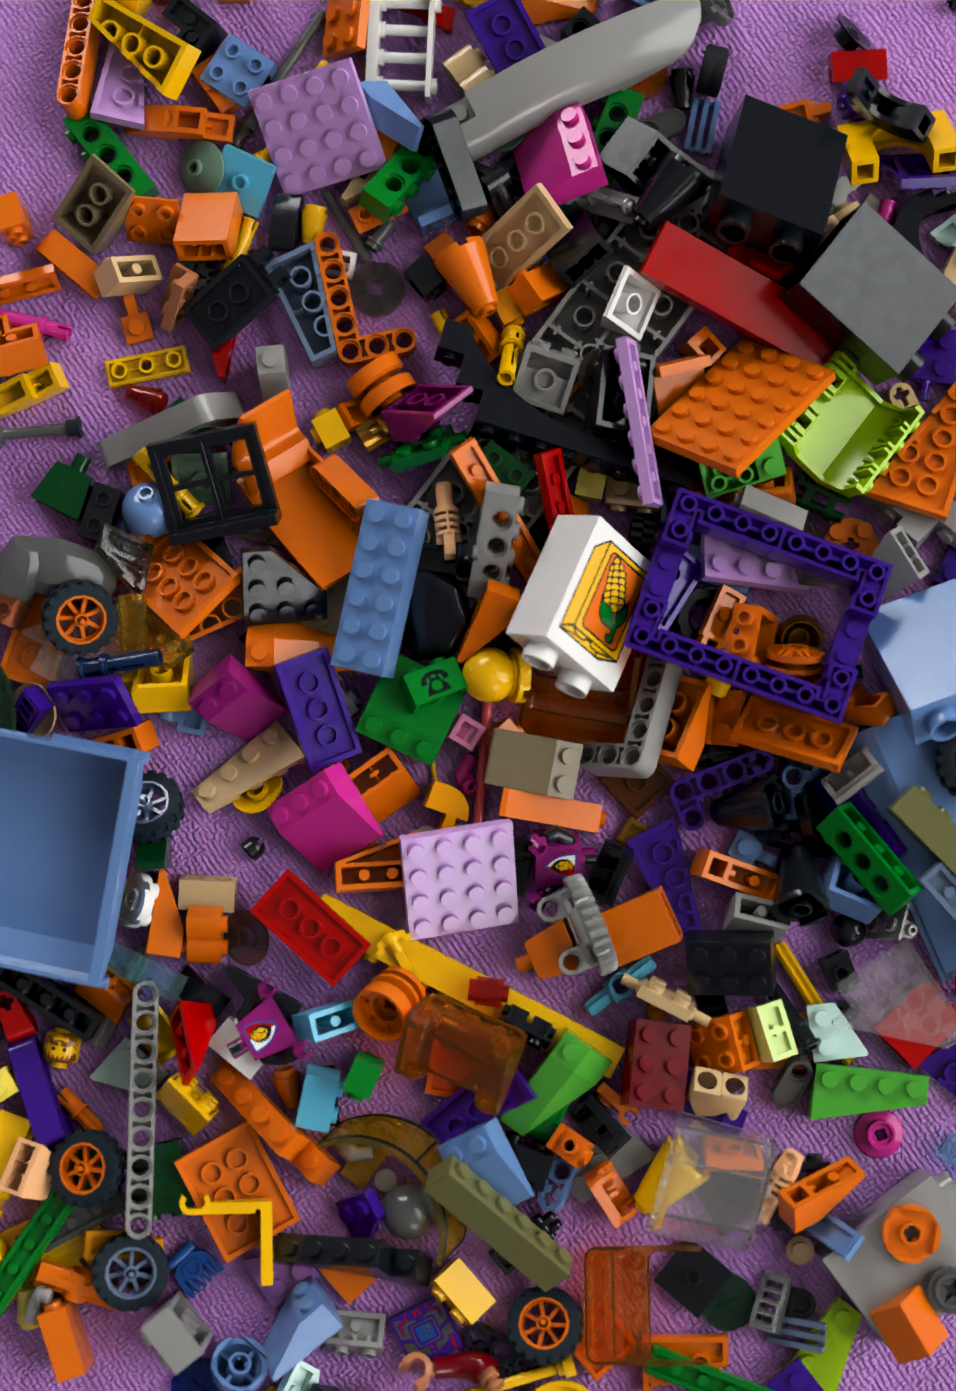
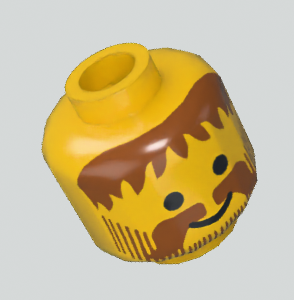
M55 1026L54 1030H50L46 1034L43 1057L51 1061V1067L67 1069L68 1064L78 1061L82 1039L62 1026Z

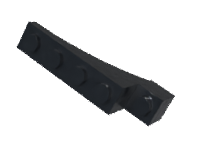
M278 1233L273 1261L277 1264L314 1267L359 1274L402 1285L429 1287L433 1258L419 1249L394 1248L382 1239Z

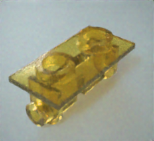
M132 592L118 596L117 612L120 624L118 638L122 652L134 648L135 651L146 650V645L149 644L147 625H138V620L147 619V600L144 599L143 594Z

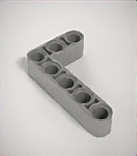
M236 391L200 394L97 442L106 469H113L126 464L128 461H133L131 458L142 447H146L148 443L189 435L202 428L231 425L238 422L239 417L244 412Z
M648 655L624 744L583 743L580 766L595 776L638 779L650 777L657 767L683 667Z

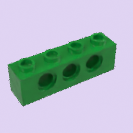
M626 89L623 92L620 90L603 97L600 107L604 108L601 117H595L592 125L599 152L603 148L599 141L603 138L609 139L622 122H614L609 116L616 113L621 115L623 119L626 116H630L637 120L643 104L644 94ZM605 170L609 185L604 187L610 189L614 178Z
M91 103L85 117L73 120L67 116L63 119L67 128L64 131L65 135L73 145L78 143L82 147L83 151L80 154L86 162L91 154H95L101 160L106 155L113 154L115 155L114 160L105 164L120 177L125 175L132 177L128 184L136 190L134 196L155 197L159 194L154 183L107 123L91 118ZM92 133L98 134V138L95 141H86L88 135Z
M402 146L364 186L358 205L383 223H386L392 216L397 217L405 205L404 202L408 198L412 200L419 192L420 185L424 181L429 182L436 172L437 166L430 146L425 148L419 146L417 151H411Z
M851 801L836 807L816 827L822 839L839 855L841 862L850 868L858 878L860 885L870 892L875 898L877 905L889 916L903 909L924 889ZM866 856L869 858L870 864L867 862ZM884 878L888 881L889 886L885 883Z

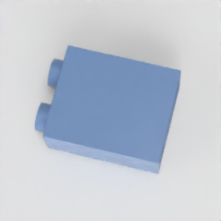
M955 578L881 605L877 617L870 623L864 641V650L886 691L890 692L895 708L915 745L931 739L934 741H946L956 736Z

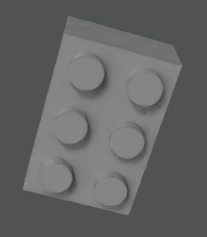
M180 1289L153 1309L140 1328L144 1342L150 1348L154 1346L161 1355L159 1356V1361L167 1371L172 1370L175 1375L205 1352L214 1335Z

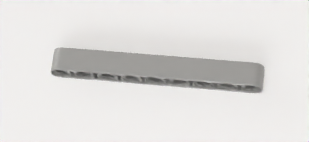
M141 979L134 984L131 999L124 1221L126 1232L134 1239L146 1237L152 1227L159 992L155 983L149 979ZM143 985L153 988V995L148 1000H141L137 996L138 989ZM142 1014H148L152 1017V1024L146 1029L139 1028L136 1025L137 1018ZM148 1043L151 1046V1053L147 1057L136 1055L135 1050L139 1044ZM140 1072L150 1074V1081L145 1086H139L134 1082L135 1076ZM139 1101H146L150 1105L148 1112L143 1115H139L133 1110L134 1105ZM136 1131H147L149 1134L147 1141L136 1143L132 1139ZM135 1160H146L148 1163L147 1168L143 1172H135L132 1169V1164ZM136 1188H143L147 1191L146 1197L141 1201H135L131 1198V1193ZM142 1217L146 1220V1224L142 1229L135 1230L130 1226L132 1219Z

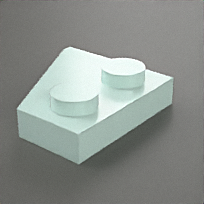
M835 1002L805 1005L807 1020L809 1021L808 1027L814 1036L822 1041L812 1051L813 1062L868 1056V1051Z
M126 1036L91 1074L90 1078L92 1080L129 1090V1036ZM136 1047L135 1053L137 1056H148L142 1048ZM158 1065L156 1070V1087L169 1074ZM140 1072L135 1076L134 1082L139 1086H145L150 1081V1074Z

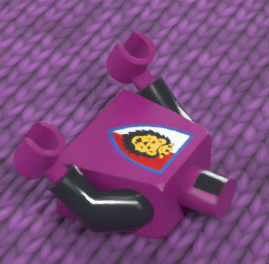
M554 825L548 830L533 829V835L530 838L532 845L528 847V850L532 853V876L537 893L530 891L527 894V900L531 902L528 907L536 912L537 905L541 899L553 894L564 886L563 878L580 874V867L583 864H596L595 847L581 848L578 834L558 825ZM546 903L542 905L541 910L545 908Z
M270 977L259 983L258 988L244 1000L236 1015L238 1024L235 1026L241 1036L226 1045L234 1059L250 1051L255 1061L260 1060L264 1065H286L298 1059L310 1057L314 1053L304 1052L303 1045L310 1041L307 1039L298 1042L272 998V995L279 990L278 986L273 990L267 988L266 984L271 979Z

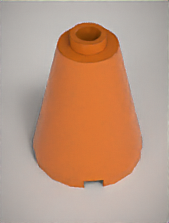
M471 236L465 238L466 244L459 246L458 242H455L444 248L436 255L434 265L473 315H480L481 318H485L496 311L495 307H497L499 302L486 243L483 237Z

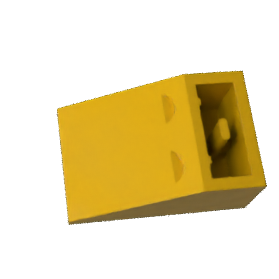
M178 1071L156 1093V1098L195 1136L221 1110L218 1106L220 1101L211 1091L205 1092L198 1085L200 1080L196 1076L193 1077L188 1086H182L180 1071Z

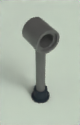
M77 416L76 419L66 420V423L10 429H4L2 426L0 427V449L3 448L6 440L63 434H67L68 437L78 436L83 438L81 418Z

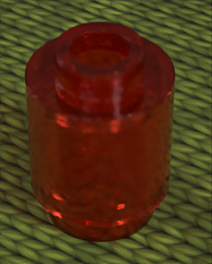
M477 976V979L470 978L467 1001L474 1002V1005L501 1008L502 1002H508L509 986L504 985V979Z

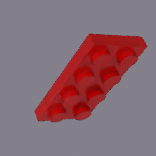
M289 868L250 910L256 918L332 987L340 981L372 945Z

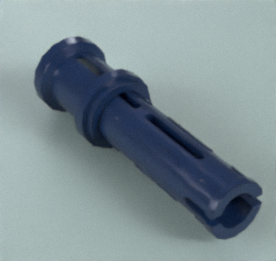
M160 648L123 655L110 656L107 653H102L99 657L86 659L85 657H78L76 660V672L78 678L81 679L111 676L113 673L163 666V654Z

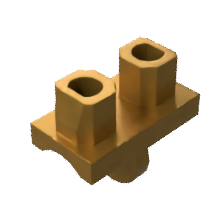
M382 414L355 428L368 453L393 440Z

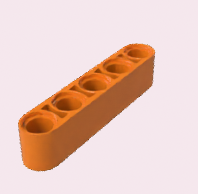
M72 0L56 99L66 115L73 120L85 117L90 107L101 32L88 19L96 0Z

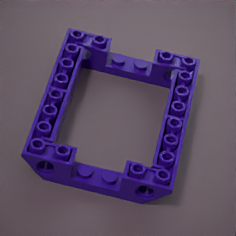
M679 487L665 520L632 613L623 646L840 725L859 671L855 668L870 623L877 617L894 565ZM692 531L850 588L818 685L662 628L658 630L667 610L668 599L683 556L693 536Z

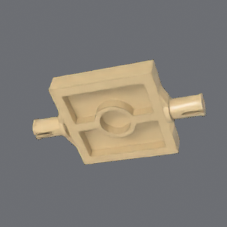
M625 972L620 982L635 990L637 997L685 1022L693 1020L707 1028L712 1018L696 1010L697 1008L694 1007L696 1001L692 1000V995H688V992L682 989L675 991L667 987V982L657 976H652L651 978L646 976L644 980H638Z

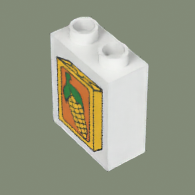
M558 515L505 633L524 648L521 654L523 661L537 669L552 671L558 676L555 686L563 693L583 699L586 698L589 690L614 692L632 650L623 646L650 562L601 516Z

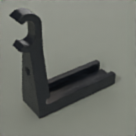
M423 542L417 571L428 570L432 573L467 576L469 560L477 561L479 546L459 544V546H456V559L444 560L443 545Z

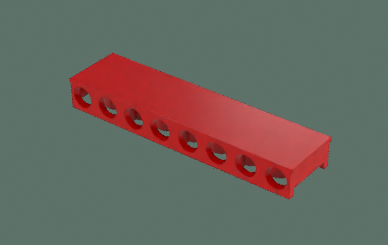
M668 221L659 225L658 233L637 273L654 286L760 345L774 348L820 366H824L828 362V359L836 350L778 298L785 289L783 286Z

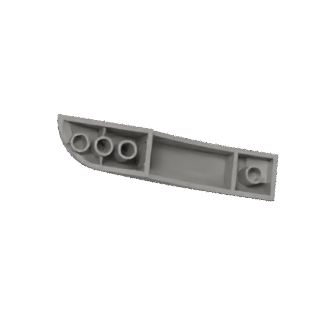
M657 0L598 23L488 78L464 92L466 97L443 109V111L452 109L456 114L472 161L474 162L522 134L538 127L556 111L580 102L583 106L620 90L623 92L677 61L689 50L696 39L695 35L702 17L700 0Z

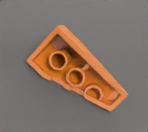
M297 622L248 626L245 667L249 671L274 672L272 665L323 646H327L332 658L336 636ZM334 666L336 672L360 673L359 671Z

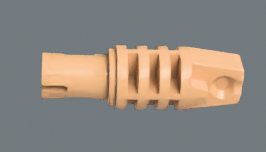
M439 482L435 484L437 507L433 511L436 544L443 545L444 560L456 559L455 544H461L462 542L459 511L453 503L451 483Z
M793 1148L785 1149L774 1164L773 1170L762 1187L763 1197L752 1215L762 1224L768 1225L770 1223V1219L778 1206V1191L793 1184L798 1177L804 1157Z

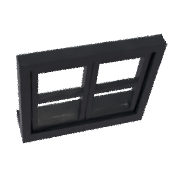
M256 420L148 443L146 445L171 530L167 536L170 547L279 524L282 513ZM245 439L252 468L218 475L210 447ZM199 449L207 478L173 485L165 456ZM255 475L262 503L228 510L220 482ZM209 484L217 513L183 519L175 491Z

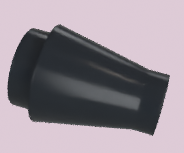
M692 68L672 69L671 76L668 77L674 100V108L679 110L691 109V98L696 77L693 75Z

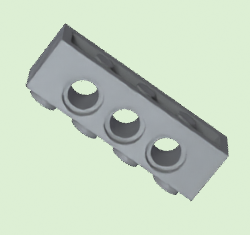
M486 481L475 545L479 546L477 561L472 560L467 586L468 597L480 598L488 578L509 585L510 576L505 574L507 566L512 567L515 550H511L510 547L512 540L517 541L520 524L515 523L517 513L522 514L525 497L520 496V486ZM501 511L507 513L508 517L504 520H499L494 517V514ZM493 538H499L503 541V544L493 546L489 541ZM492 564L499 569L495 572H488L484 567Z

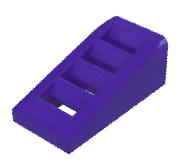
M38 685L25 688L6 721L13 730L32 734L54 705Z

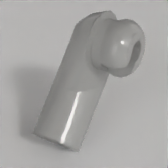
M339 1138L335 1144L337 1153L348 1162L374 1159L372 1144L357 1146L350 1138Z
M38 1286L34 1289L27 1304L25 1323L39 1324L36 1316L41 1312L42 1305L49 1304L53 1298V1291L50 1288Z

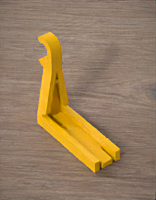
M207 1193L203 1197L205 1204L202 1207L189 1208L185 1205L186 1197L182 1194L179 1205L181 1211L187 1215L256 1214V1210H260L261 1286H273L271 1198L210 1201Z

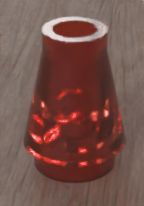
M130 384L126 389L125 399L154 415L166 409L168 394L163 392L162 388Z

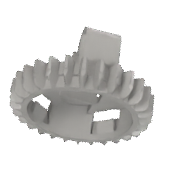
M580 874L563 878L565 889L541 899L536 909L538 918L544 923H554L566 918L577 945L560 955L557 963L558 969L566 976H575L595 967L601 976L612 973V971L618 968V959L599 907L587 882ZM547 902L555 904L557 914L554 917L543 915L541 910L543 904ZM567 955L575 956L579 962L578 968L574 971L567 970L563 966L564 957Z

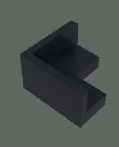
M171 0L161 13L180 29L176 37L202 51L194 67L213 55L228 36L227 32L217 21L189 0Z

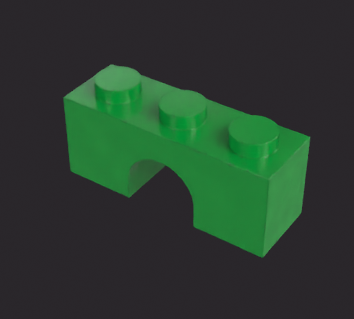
M360 1049L342 1087L343 1090L347 1091L346 1096L358 1102H362L363 1099L369 1101L386 1060Z

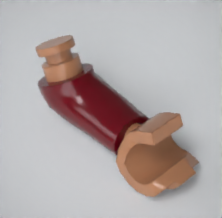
M480 1351L431 1358V1361L421 1352H412L403 1358L397 1372L405 1374L417 1371L423 1375L414 1381V1391H424L433 1376L435 1379H470L473 1383L480 1382L482 1387H487L486 1391H499L505 1385L503 1379H498L500 1374L497 1371L499 1367L497 1360L486 1352Z

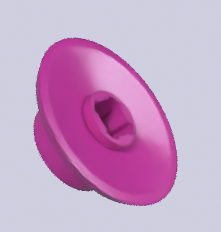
M890 1110L862 1113L854 1125V1141L859 1150L869 1157H888L894 1154L902 1143V1123ZM883 1128L885 1136L877 1140L874 1132Z

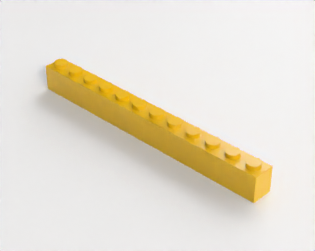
M324 893L322 899L372 944L362 955L363 958L375 964L380 960L389 966L401 967L389 946L384 947L385 954L380 957L376 954V951L379 950L376 944L387 932L397 931V929ZM403 937L398 939L414 967L410 972L420 980L425 990H427L428 986L438 990L437 996L451 1003L453 999L464 1003L462 1009L474 1015H477L479 1011L489 1016L487 1021L499 1028L501 1027L496 1025V1022L501 1015L506 1017L501 1014L505 1004L511 1006L512 1003L530 1012L526 1020L527 1023L531 1024L535 1015L552 1023V1027L557 1029L552 1039L547 1037L552 1043L546 1050L541 1048V1050L547 1053L564 1030L568 1028L613 1061L603 1074V1076L611 1078L625 1050L623 1045L418 940L413 939L410 941L409 939L405 941ZM516 1035V1037H518V1038H520V1039L526 1041L525 1039H523V1038H521L520 1036Z

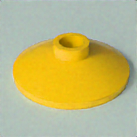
M275 775L264 781L263 786L255 790L251 788L243 792L239 799L232 802L239 811L247 814L258 813L267 809L277 800L283 787L282 776L278 777Z

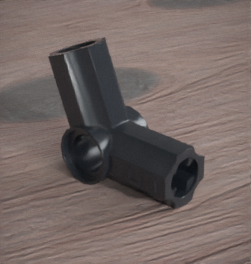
M474 161L473 164L486 200L492 209L496 221H498L516 203L510 190L512 188L511 177L502 166L493 170L480 162Z

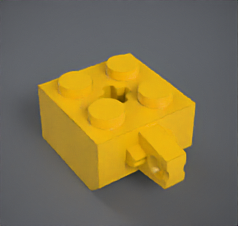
M191 648L161 650L164 660L163 666L137 669L132 673L120 674L139 713L191 711L192 707L188 705L190 687L194 684L195 679Z

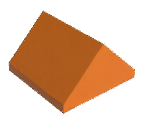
M918 1283L869 1312L899 1365L930 1357L948 1337L946 1329Z

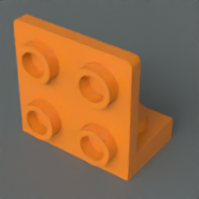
M747 1009L738 1010L722 1017L711 1018L707 1028L695 1021L684 1024L692 1026L689 1050L694 1068L695 1066L733 1074L747 1071L761 1064Z

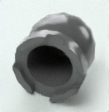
M425 1175L422 1176L421 1185L412 1182L400 1183L390 1189L381 1204L385 1211L382 1222L391 1235L403 1240L418 1239L428 1233L433 1224L440 1231L445 1229L440 1203L425 1192L427 1181ZM446 1214L447 1228H450V1216L449 1214Z

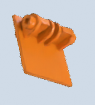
M134 196L125 218L127 241L174 245L173 238L180 213L179 200Z

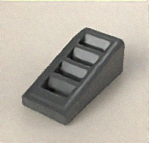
M765 1270L748 1326L780 1335L793 1282L792 1277ZM770 1280L784 1284L782 1290L769 1286ZM767 1292L780 1295L779 1300L767 1298ZM765 1303L776 1306L775 1312L764 1309ZM762 1315L773 1318L772 1322L762 1321Z

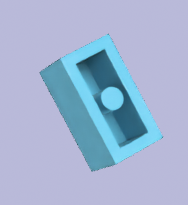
M354 999L336 1000L292 1015L298 1042L308 1039L310 1041L308 1043H316L359 1028L352 1012Z
M307 1064L296 1113L295 1127L328 1133L330 1123L336 1124L339 1107L334 1106L336 1097H342V1087L345 1081L340 1080L341 1070Z

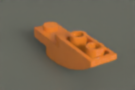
M144 105L145 131L127 126L125 130L126 135L176 142H180V139L206 140L217 144L233 145L236 117L235 115L208 112L207 108Z

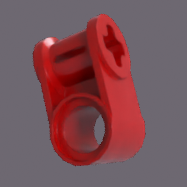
M2 989L0 991V1022L9 1042L12 1044L38 1032L37 1022L27 1004ZM5 997H12L14 1002L4 1005L2 1000Z

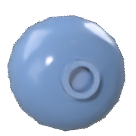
M152 481L142 482L133 486L127 492L122 502L123 519L128 530L136 536L142 537L141 534L151 535V538L168 533L170 527L157 483Z
M243 1336L242 1339L227 1338L217 1346L212 1355L210 1373L213 1383L219 1391H256L267 1374L266 1351L257 1341L250 1337Z

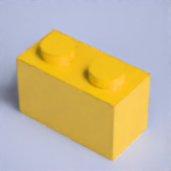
M459 1257L451 1259L429 1282L432 1287L430 1290L432 1295L439 1302H445L451 1309L449 1314L460 1325L462 1323L465 1326L473 1325L496 1302L494 1297Z

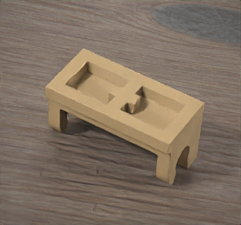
M182 874L179 879L178 910H188L189 905L223 907L224 912L234 913L235 906L237 905L238 877Z

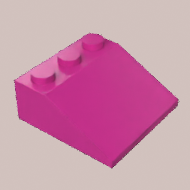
M580 102L554 112L512 150L524 194L535 184L542 183L556 204L561 205L609 185L590 121Z
M341 762L324 769L265 809L278 832L321 873L332 868L335 862L351 856L384 835Z

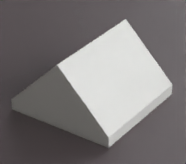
M624 265L603 314L600 326L635 341H641L661 290L631 267Z

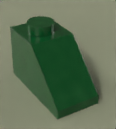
M171 836L167 839H160V842L152 844V842H148L146 845L138 844L136 870L172 868Z

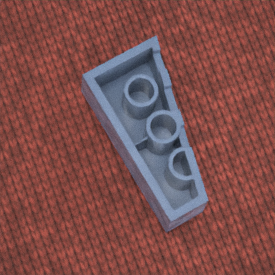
M311 241L273 259L265 266L267 275H269L280 265L292 276L283 287L278 288L280 291L278 297L313 369H316L337 359L338 353L314 241Z

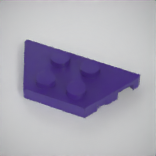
M922 153L878 155L880 158L879 176L900 189L916 191L919 188L943 190L947 187H956V170L932 173Z

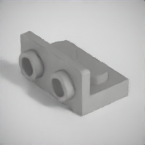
M337 1309L343 1327L326 1340V1350H331V1354L346 1356L348 1352L359 1353L360 1357L368 1359L376 1358V1355H382L386 1314Z

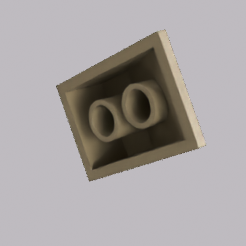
M91 154L52 219L93 255L111 246L123 227L136 190L98 156Z
M494 727L483 783L573 800L583 744Z

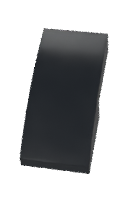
M276 194L268 236V248L271 251L290 252L296 249L301 233L299 220L304 206L302 195Z

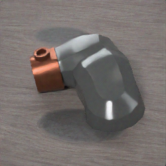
M18 535L12 537L0 554V625L20 631L32 606L29 604L36 595L48 598L50 596L49 592L53 588L57 589L60 587V583L65 581L68 583L72 579H81V581L91 580L95 584L101 585L113 597L117 591L119 580L115 562L105 552L87 548L61 538ZM82 598L74 599L70 602L80 608ZM88 599L85 610L98 607L93 601Z

